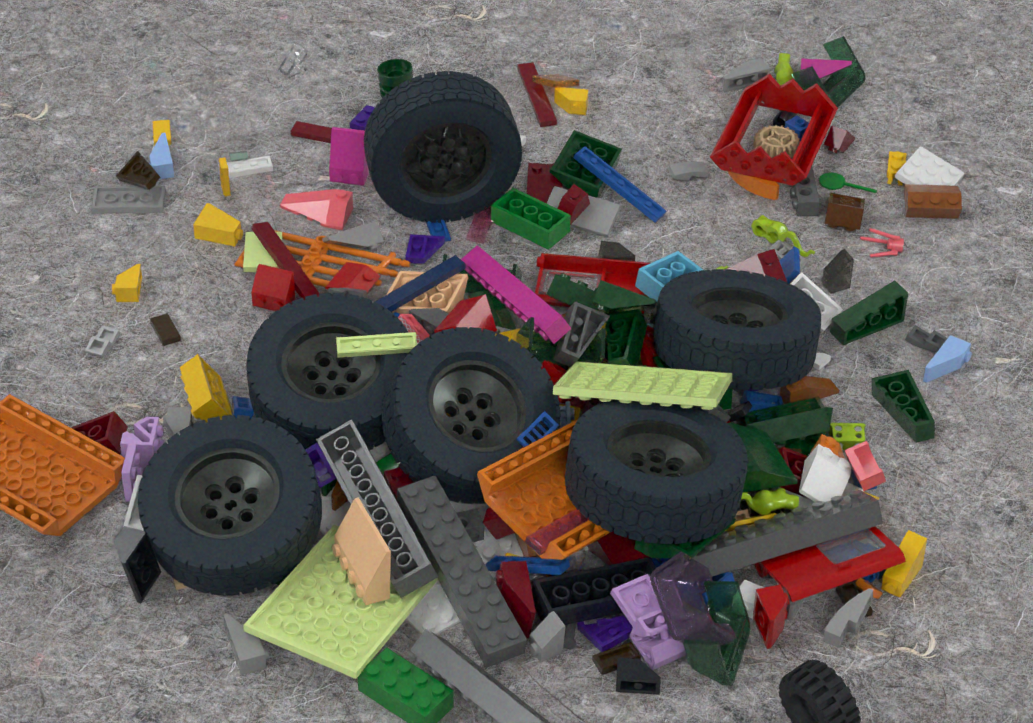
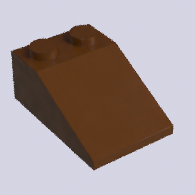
M830 192L824 224H828V227L838 228V226L846 227L845 229L848 231L860 230L865 199Z

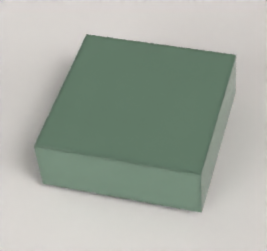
M247 151L231 152L229 157L231 161L245 160L248 158Z

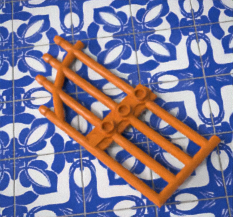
M282 232L283 240L310 245L308 250L285 246L291 254L303 256L301 261H296L313 285L326 287L330 282L329 280L312 277L315 272L335 276L339 271L319 266L322 261L342 266L346 262L365 264L377 274L389 275L390 277H397L399 272L386 268L389 264L410 267L409 261L395 258L396 253L390 252L386 256L323 242L322 238L326 236H317L315 239ZM244 250L234 264L236 267L243 268ZM329 250L381 263L378 266L327 255V252ZM378 280L375 286H381L382 281Z

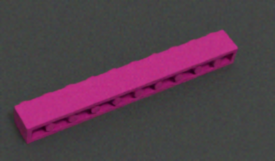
M478 245L461 259L466 265L464 270L477 282H480L485 289H488L494 297L496 296L502 304L504 303L510 311H513L518 318H521L527 326L529 325L545 341L549 339L555 344L571 329L562 315Z

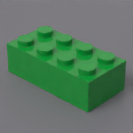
M515 188L509 190L491 205L492 223L548 250L570 232L571 215Z
M387 647L369 662L358 676V690L407 723H438L454 708V690Z

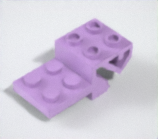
M145 417L135 423V435L128 431L122 434L120 446L121 454L125 457L121 473L125 502H130L137 475L143 474L154 453H157V450L165 442V440L161 439L163 436V425H160L159 417Z
M648 574L612 589L610 594L633 627L629 637L652 670L688 655L691 647L687 632L675 627L682 621L681 614L673 603H667Z

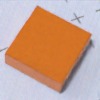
M860 578L855 582L856 586L863 591L869 588L872 589L873 598L879 599L883 594L865 579Z

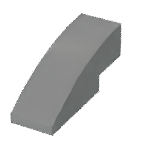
M869 588L856 595L837 611L824 630L825 643L840 648L847 632L857 633L872 603V589Z

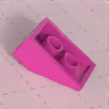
M801 58L800 80H803L805 84H813V81H818L850 67L852 61Z
M332 127L329 161L330 182L364 186L369 173L364 152L365 131Z

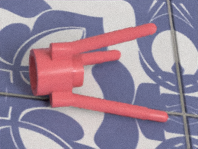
M870 228V232L890 239L860 237L861 240L887 244V249L890 251L870 254L871 258L888 255L897 256L898 252L902 253L904 239L900 238V236Z

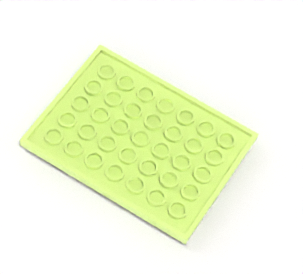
M576 361L553 386V395H559V398L563 399L571 398V396H577L580 400L599 398V401L609 402L611 399L619 400L620 403L640 401L642 405H651L654 402L666 407L672 406V404H680L682 408L701 406V409L711 410L713 407H717L732 381V373Z
M333 525L247 620L243 627L244 632L357 679L367 664L371 662L438 579L432 580L402 598L390 580V599L365 605L362 598L357 596L354 584H350L346 570H342L339 558L333 554L332 545L335 544V534L339 526Z

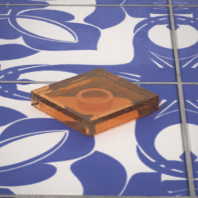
M560 74L532 76V82L553 88L578 86L580 79Z

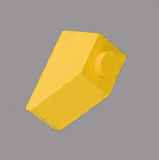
M555 87L554 103L568 114L586 115L588 90Z
M136 264L116 276V281L112 284V295L116 296V302H139L142 284L141 264Z

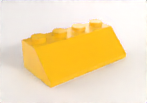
M199 354L180 367L182 374L180 377L185 384L184 390L188 394L187 400L192 407L191 413L196 419L200 418L208 423V418L220 416V420H222V416L232 415V408L221 376Z

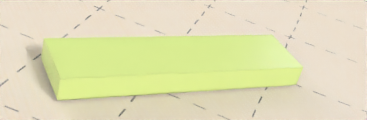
M416 332L336 337L337 357L409 353L417 345Z

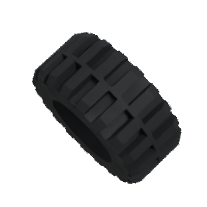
M808 660L782 677L779 684V697L782 699L781 704L792 723H860L861 721L859 707L856 705V699L852 696L850 688L845 685L841 676H838L833 668H829L826 663L819 660Z

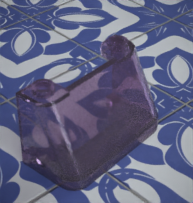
M683 552L657 567L650 576V583L670 635L680 643L726 645L737 638L735 632L730 625L726 623L717 624L712 620L702 596L712 585L713 580L709 568Z

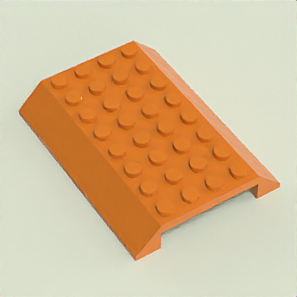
M9 394L0 401V510L44 535L61 536L117 488L122 477L121 472L125 457Z
M577 420L485 467L477 473L485 503L542 559L563 560L610 533L601 528V525H596L580 513L573 505L566 491L565 470L571 433Z

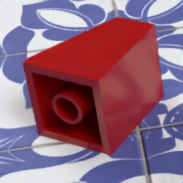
M486 294L461 300L438 325L434 333L457 327H467L468 329L469 327L482 328V331L487 329L496 332V325Z

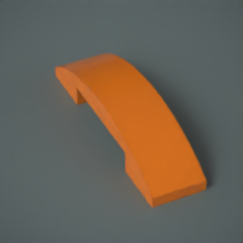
M727 171L731 178L747 191L764 198L778 199L780 187L778 183Z

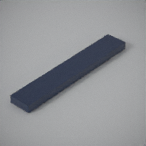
M454 255L375 302L392 312L466 268V265L459 257Z

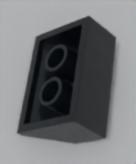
M124 526L120 533L116 535L114 544L137 603L141 604L161 574V569L147 533Z

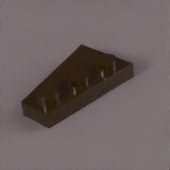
M139 151L133 155L116 175L119 181L147 190L153 188L161 178Z

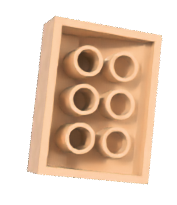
M400 271L387 294L425 272ZM455 274L392 311V313L409 314L411 309L440 308L449 314L464 298L468 275Z
M358 497L353 500L335 534V544L332 545L334 556L339 558L342 570H346L350 584H354L357 596L362 598L365 605L390 599L391 551Z

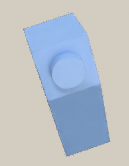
M161 133L149 156V164L161 177L160 179L173 178V162L166 134Z
M950 335L925 367L923 382L927 383L960 369L965 362L968 363L972 352H970L971 343Z

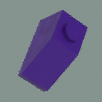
M318 443L305 449L314 466L319 488L337 479Z

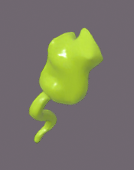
M779 53L778 64L774 69L779 85H783L791 79L796 81V73L790 65L791 55L788 53Z
M761 215L751 225L756 236L766 238L771 244L778 240L784 242L786 238H790L794 246L799 249L801 256L808 257L810 254H815V251L812 249L808 252L804 251L796 234L788 231L784 223L770 220L766 216Z
M778 488L775 491L762 490L757 492L753 498L748 493L743 492L741 500H746L747 505L752 510L761 515H768L771 511L782 508L793 510L799 506V496L787 494L784 488Z

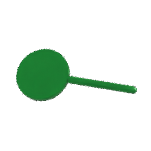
M824 173L819 178L820 185L829 190H838L845 185L877 193L875 189L845 182V178L838 173Z

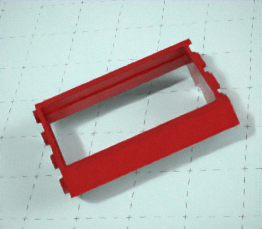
M769 73L744 89L710 158L721 170L793 186L806 179L838 107L817 83L806 90H803L794 79L780 86ZM758 106L812 117L793 159L785 151L771 158L761 146L747 153L740 145Z

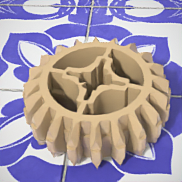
M769 125L768 128L763 127L755 133L753 146L754 149L761 146L771 158L784 151L793 158L800 144V138L789 127Z

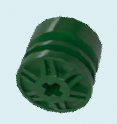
M390 59L378 66L377 73L381 97L383 98L386 94L389 95L388 92L396 86L400 88L399 84L407 80L412 82L413 67L409 61Z

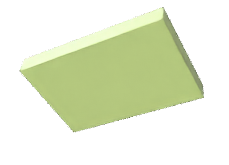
M246 232L243 272H256L259 264L279 268L255 233ZM276 232L282 240V232Z

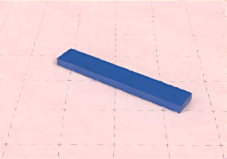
M586 146L573 157L653 222L656 223L667 212Z

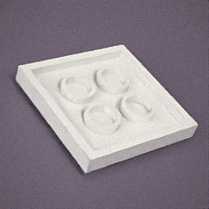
M920 146L899 169L895 178L904 184L956 186L965 173Z

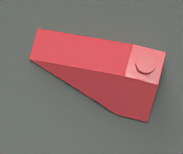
M330 189L286 194L280 204V208L296 215H305L308 220H316L323 227L343 230L353 210V192Z

